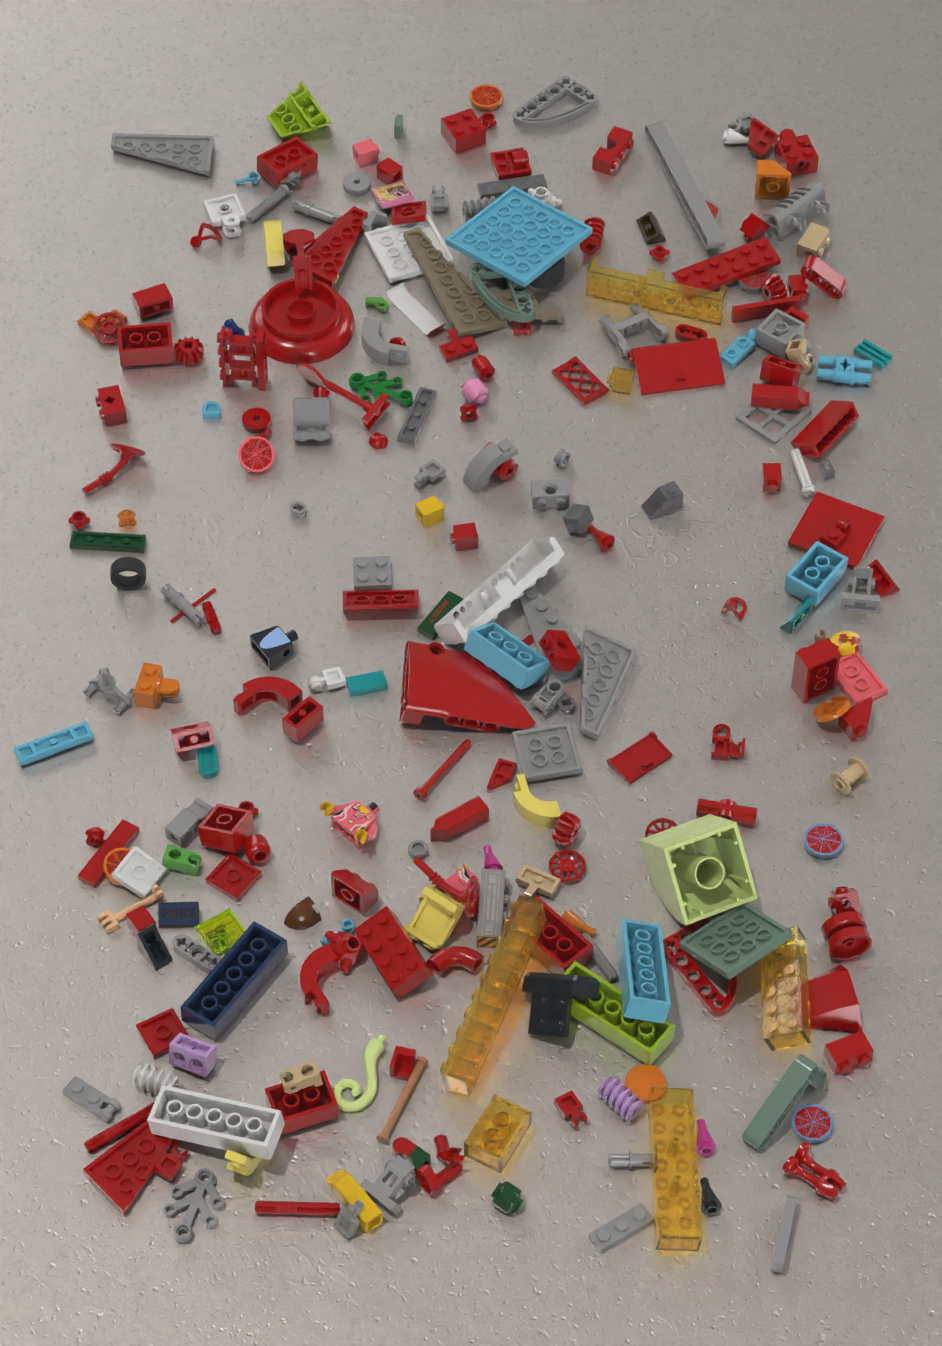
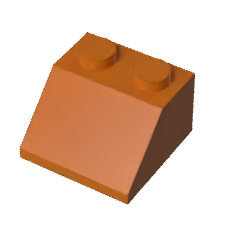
M757 160L755 199L783 200L789 196L791 173L774 160Z

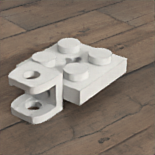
M236 193L203 201L204 208L213 227L222 226V231L228 239L241 235L239 225L240 221L246 220V214Z

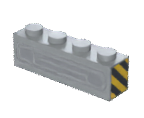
M481 869L476 947L501 948V940L505 941L506 928H502V923L506 924L507 911H503V908L508 907V895H504L505 890H509V878H505L506 870Z

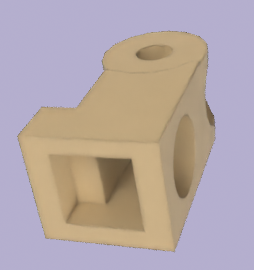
M805 338L790 340L785 350L790 361L802 365V374L810 371L814 361L813 356L806 349L808 343Z
M315 1059L287 1069L279 1077L285 1093L288 1094L295 1093L312 1085H315V1087L323 1085Z

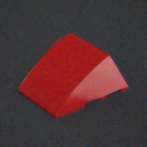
M840 964L787 991L786 994L797 1028L813 1030L834 1029L843 1033V1030L862 1031L859 1002L849 971Z

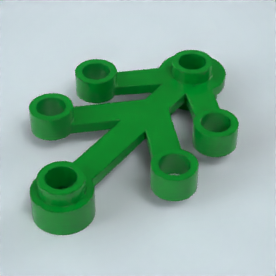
M379 371L368 376H364L362 373H354L349 378V386L357 389L360 398L371 402V397L365 391V389L371 390L375 401L383 392L390 398L398 400L402 406L407 407L413 402L411 391L403 390L398 393L387 389L392 386L396 389L402 388L403 379L401 377L387 380V373Z

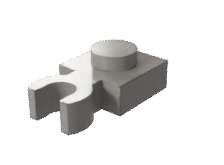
M749 113L736 119V122L729 123L728 128L738 133L740 131L748 133L750 131V122L754 116Z
M444 185L441 186V190H436L435 186H432V194H430L431 211H448V197L445 194Z

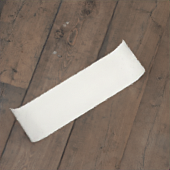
M404 282L387 291L390 301L424 334L429 335L446 325V323L441 324L407 292Z

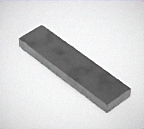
M544 174L477 183L480 199L484 197L490 198V196L500 197L513 186L528 193L530 188L545 187L547 189Z
M424 387L419 388L397 436V442L415 445L437 396L436 390Z

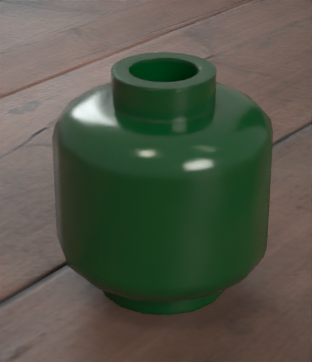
M505 1181L503 1184L499 1182L490 1196L493 1198L492 1204L504 1213H510L513 1209L517 1211L524 1201L521 1199L522 1190L509 1181Z

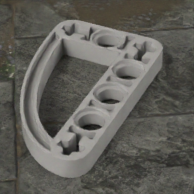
M563 76L513 112V122L520 127L529 129H542L561 125L595 108L598 96L571 77ZM552 91H557L558 93H557V94H552L551 92H552ZM565 95L580 103V105L554 116L534 118ZM545 99V100H547V101H546V102H540L539 100ZM533 107L535 110H528V108Z

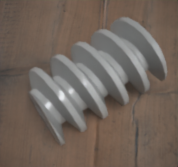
M490 196V199L484 197L483 202L480 198L476 202L474 200H470V203L464 201L462 206L464 222H467V217L473 218L495 201V197Z

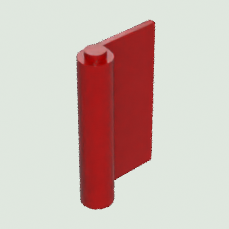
M715 337L631 348V351L628 352V361L636 368L641 395L725 384Z

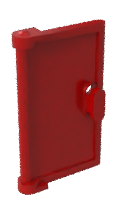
M651 731L648 735L606 761L628 784H631L672 757L673 754L658 739L655 732Z

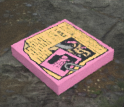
M403 181L371 189L372 196L382 209L415 201L413 193Z

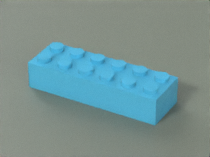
M621 919L616 934V947L624 1017L665 1023L671 1002L661 925Z

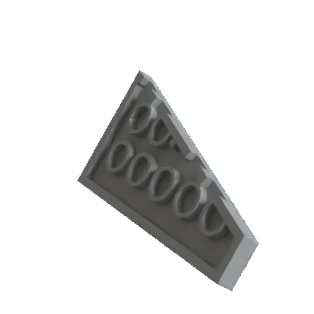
M113 133L111 150L210 176L214 136Z

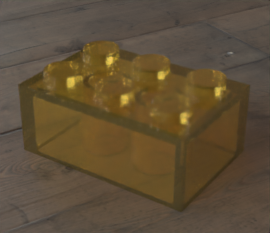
M494 1094L464 1142V1156L502 1173L531 1126L532 1112Z

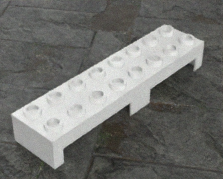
M554 537L532 539L434 625V629L445 645L466 644L471 630L495 620L499 616L498 613L509 608L513 600L520 598L524 594V590L531 588L536 584L535 581L538 578L545 576L549 568L559 564L560 559L565 554ZM517 557H519V558L521 559V563H520V564H517V563H516V558H517ZM511 563L514 564V569L510 568ZM498 574L502 575L501 580L498 579ZM492 579L496 580L495 586L491 584ZM468 600L471 602L470 608L466 606ZM462 606H463L464 609H465V611H464L463 613L460 611V608H461ZM455 611L459 614L457 619L453 616Z

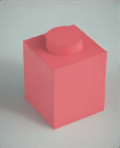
M371 138L352 145L353 158L359 167L378 162L380 150Z

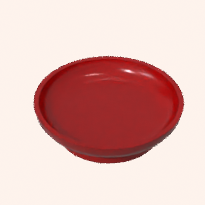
M289 279L273 286L255 303L249 316L248 332L250 333V330H254V333H257L258 328L265 329L266 350L269 358L296 365L301 362L307 364L318 363L341 352L353 337L355 319L348 302L339 293L320 281L312 279L313 290L299 288V291H295L294 279Z

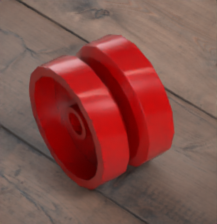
M855 911L842 912L824 922L821 927V933L827 943L826 947L831 958L835 960L854 959L867 952L871 947L872 939L866 929L867 925L861 913Z

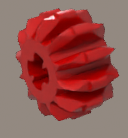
M775 273L770 274L761 280L760 288L767 300L787 297L786 285L779 275Z
M185 336L184 340L178 339V343H175L174 356L179 363H184L185 366L187 364L193 366L194 362L199 363L200 359L203 358L204 346L200 343L199 339H194L193 336L191 338Z
M565 811L562 813L554 825L552 839L560 845L570 846L574 843L575 838H577L581 827V819L571 812Z

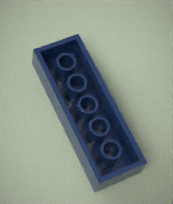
M253 921L180 1007L182 1021L216 1040L288 954L287 940Z

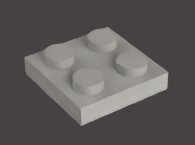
M390 556L353 557L354 591L391 590Z

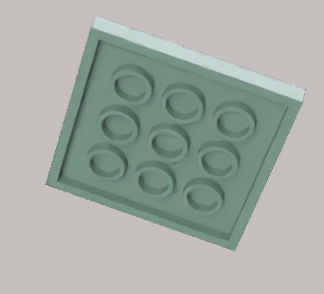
M745 903L727 910L680 941L679 944L681 949L729 980L780 945H783L793 936L791 930Z

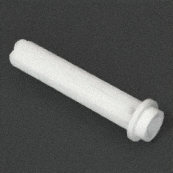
M797 448L791 450L790 454L802 485L801 492L806 497H811L815 494L816 487L811 483L800 450Z

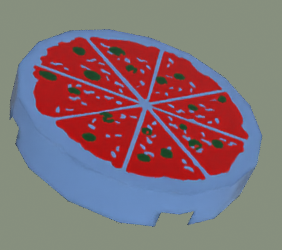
M820 823L811 826L806 831L803 842L804 848L810 855L824 860L836 857L842 850L844 840L839 829L830 824Z
M806 1104L800 1106L794 1112L791 1119L792 1131L802 1142L806 1141L809 1144L814 1142L822 1143L830 1137L833 1131V1118L824 1107L817 1104Z

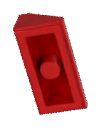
M877 559L868 565L873 569L872 578H875V589L881 597L900 590Z

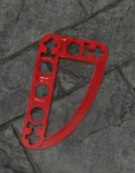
M702 919L663 940L665 958L706 1010L713 1016H722L731 1008L734 1002L737 976L728 980V992L724 998L692 957L681 949L679 944L682 941V936L691 935L700 927L710 922L707 919ZM678 959H685L687 964L679 965L676 961ZM691 973H695L699 976V978L697 980H691L688 977V975ZM708 988L711 993L704 995L700 992V989Z

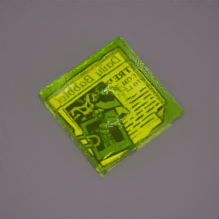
M230 908L195 926V931L207 948L219 957L226 954L246 931Z

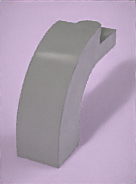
M364 317L361 335L365 353L371 359L388 366L390 361L407 364L409 360V347L384 341L380 337L382 333L381 320Z

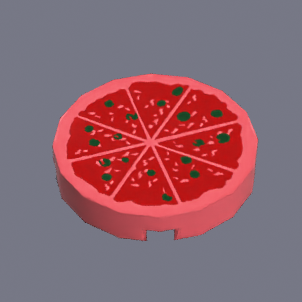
M260 436L246 439L240 445L238 451L241 466L252 473L267 470L272 465L275 457L272 444Z

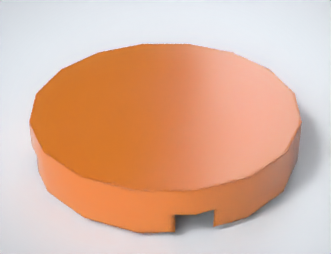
M835 696L831 698V702L827 703L825 701L818 705L813 714L816 721L828 722L846 713L851 707V702L847 696Z
M640 1064L633 1067L627 1073L625 1090L630 1088L632 1090L630 1096L636 1094L638 1096L637 1100H643V1104L658 1101L666 1090V1077L656 1066Z

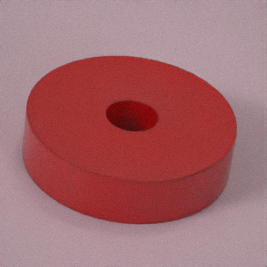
M263 408L248 409L242 416L243 428L249 433H262L271 426L270 413Z

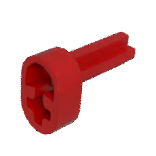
M453 1162L435 1174L432 1168L425 1164L417 1169L415 1173L423 1190L432 1196L441 1190V1185L462 1172L463 1166L461 1163Z

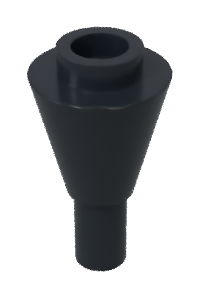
M701 1178V1211L709 1215L715 1214L721 1209L722 1204L710 1188L708 1178Z

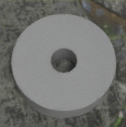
M362 172L349 173L343 180L345 192L353 196L364 195L371 187L369 176Z

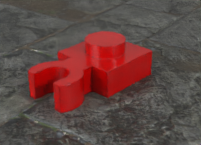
M573 1090L554 1099V1104L563 1118L571 1117V1125L575 1129L578 1128L577 1119H581L584 1124L587 1123V1115L581 1112L583 1105Z
M178 1144L172 1147L171 1155L165 1152L153 1168L154 1172L169 1181H172L182 1168V1161L186 1159L188 1150L181 1154L177 1153Z

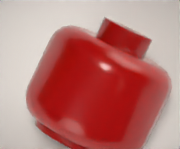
M376 432L370 436L368 443L375 450L385 449L388 444V438Z

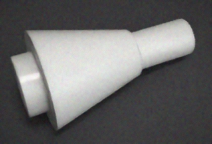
M728 128L727 131L724 130L722 140L725 141L724 144H748L749 138Z

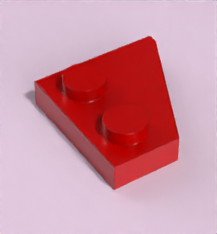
M753 117L750 122L748 150L762 159L774 145L775 141L778 140L779 135Z

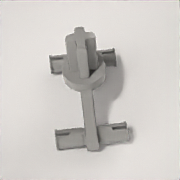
M105 667L104 669H99V674L89 681V685L83 693L90 697L95 689H101L120 701L113 708L115 713L120 714L125 706L128 707L131 704L135 689L130 688L126 695H124L117 688L114 676L110 675L109 669Z

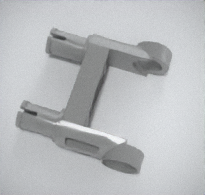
M638 302L632 303L629 308L635 315L616 324L607 314L605 317L603 315L599 320L600 324L607 330V336L615 344L618 355L622 358L630 352L625 338L648 329L660 341L669 338L667 327L664 324H659L650 312L645 311Z

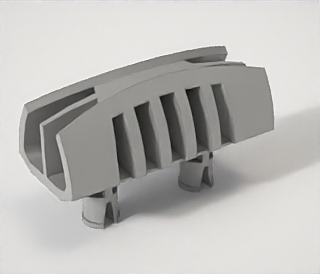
M808 181L762 215L763 217H769L766 223L770 227L766 233L780 241L794 229L803 231L802 228L806 229L807 220L817 212H822L823 214H826L825 211L829 212L830 204L826 203L825 190L821 181Z

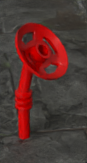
M111 443L109 447L121 454V460L109 472L106 471L99 475L98 479L83 487V493L87 494L100 485H106L131 460V457L144 456L146 452L131 446Z
M419 856L413 861L429 878L428 880L432 881L433 885L435 884L436 888L439 887L459 901L467 903L471 916H477L479 888L475 876H471L467 889L460 892L444 882L445 879L441 878L438 872H434Z

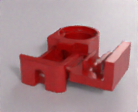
M717 724L713 728L712 743L715 745L714 752H711L710 758L712 760L721 758V761H727L728 754L729 757L744 758L746 738H743L738 744H735L733 741L730 742L731 730L729 726ZM718 731H724L727 733V735L718 736L716 733Z

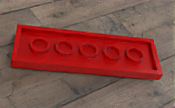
M766 237L672 272L671 275L686 300L779 265L781 264V259Z

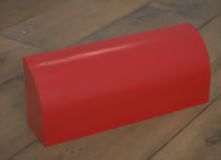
M831 400L790 442L793 448L799 449L804 457L819 459L859 417L854 402Z

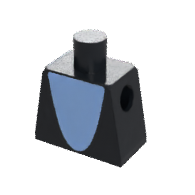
M279 626L250 635L251 648L270 671L293 654L292 642L298 640L295 630L292 629L284 633Z

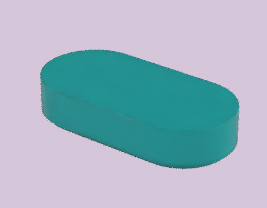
M210 745L198 748L199 775L205 779L214 778L218 774L216 747Z

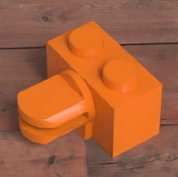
M143 663L134 690L135 706L154 709L157 700L160 701L161 696L176 698L180 694L179 681L164 678L162 665Z

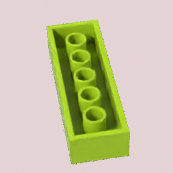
M574 961L563 973L565 975L593 977L600 983L599 999L572 996L571 1016L643 1063L652 1065L674 1039L675 1025L668 1020H665V1023L624 1017L621 990L578 962Z

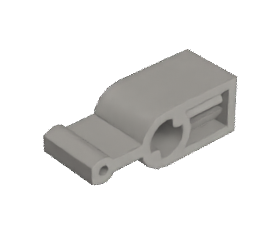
M196 798L188 809L184 808L165 827L166 838L182 848L198 831V826L211 812L213 807L203 800Z

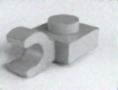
M434 459L421 466L419 473L414 476L417 480L414 485L417 488H422L427 480L434 482L445 474V468Z
M359 1199L355 1205L349 1203L346 1208L341 1209L334 1223V1226L347 1239L354 1237L361 1222L357 1215L363 1210L364 1204Z

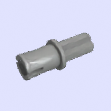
M629 1151L628 1154H609L608 1156L609 1166H628L629 1169L637 1166L651 1167L650 1153L632 1154Z

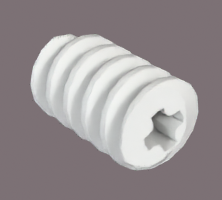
M140 1063L133 1074L132 1085L135 1087L139 1086L140 1089L147 1090L149 1093L154 1092V1095L158 1096L162 1085L178 1088L180 1077L176 1076L172 1080V1073L164 1077L165 1070L162 1069L157 1074L158 1068L156 1066L150 1071L149 1063L144 1068Z

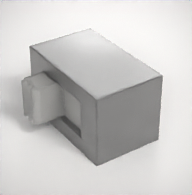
M828 459L820 461L818 469L824 479L834 478L835 470Z

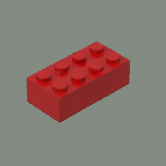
M535 896L507 918V932L554 974H563L574 961L584 966L593 959V944L538 896Z
M387 906L354 929L391 990L400 998L434 975L396 914Z

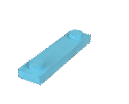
M85 721L14 747L13 749L20 765L23 766L94 739V736Z

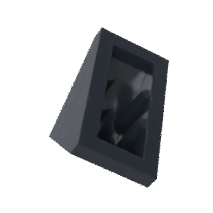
M155 924L136 934L138 950L155 970L172 960Z

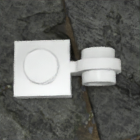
M340 666L321 671V678L313 676L308 680V687L313 692L320 691L324 684L327 690L346 685V679Z

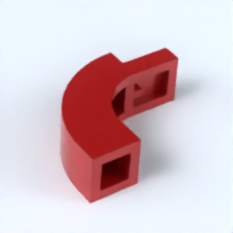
M258 677L243 684V692L237 694L233 699L234 712L240 715L258 702L272 701L279 704L289 713L303 701L302 690L289 680L280 677Z
M328 943L313 951L304 961L300 971V990L305 1005L311 1003L314 1010H319L322 1017L330 1013L329 1001L318 984L324 976L339 969L338 957Z

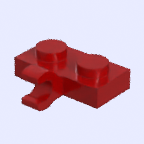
M454 328L447 330V340L449 342L439 345V351L446 363L477 353L479 348L472 335L458 339Z

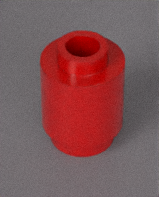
M477 355L472 359V368L481 380H489L493 377L495 368L487 357Z

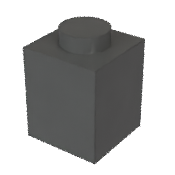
M573 504L562 517L568 532L583 534L594 521L589 505Z

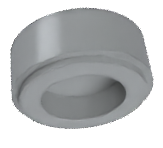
M422 840L411 842L408 846L409 856L414 860L418 856L422 860L425 859L428 855V845Z

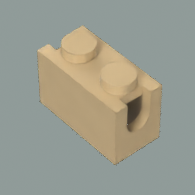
M811 222L797 243L796 257L806 259L807 256L814 255L821 258L824 248L828 247L831 242V237L828 236L830 229Z

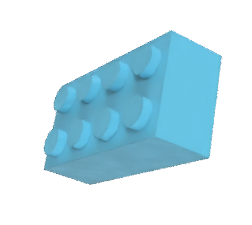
M494 621L471 630L464 650L469 652L472 657L479 659L486 667L493 669L499 676L507 679L516 688L521 690L544 680L550 665L547 658Z

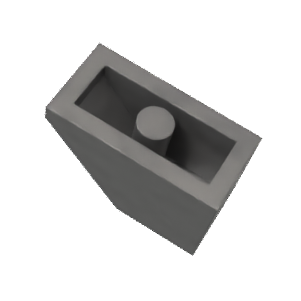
M672 481L658 487L641 505V508L649 520L655 519L682 508L683 492L676 482Z

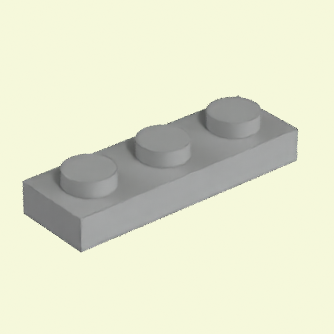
M640 1203L589 1233L588 1238L598 1252L602 1254L654 1223V1218L646 1207Z

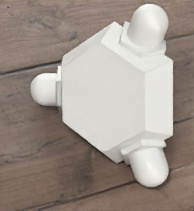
M545 187L528 189V194L554 208L563 204L561 199L554 197Z

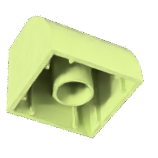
M708 814L638 840L647 873L654 889L668 911L676 920L684 925L758 899L737 822Z

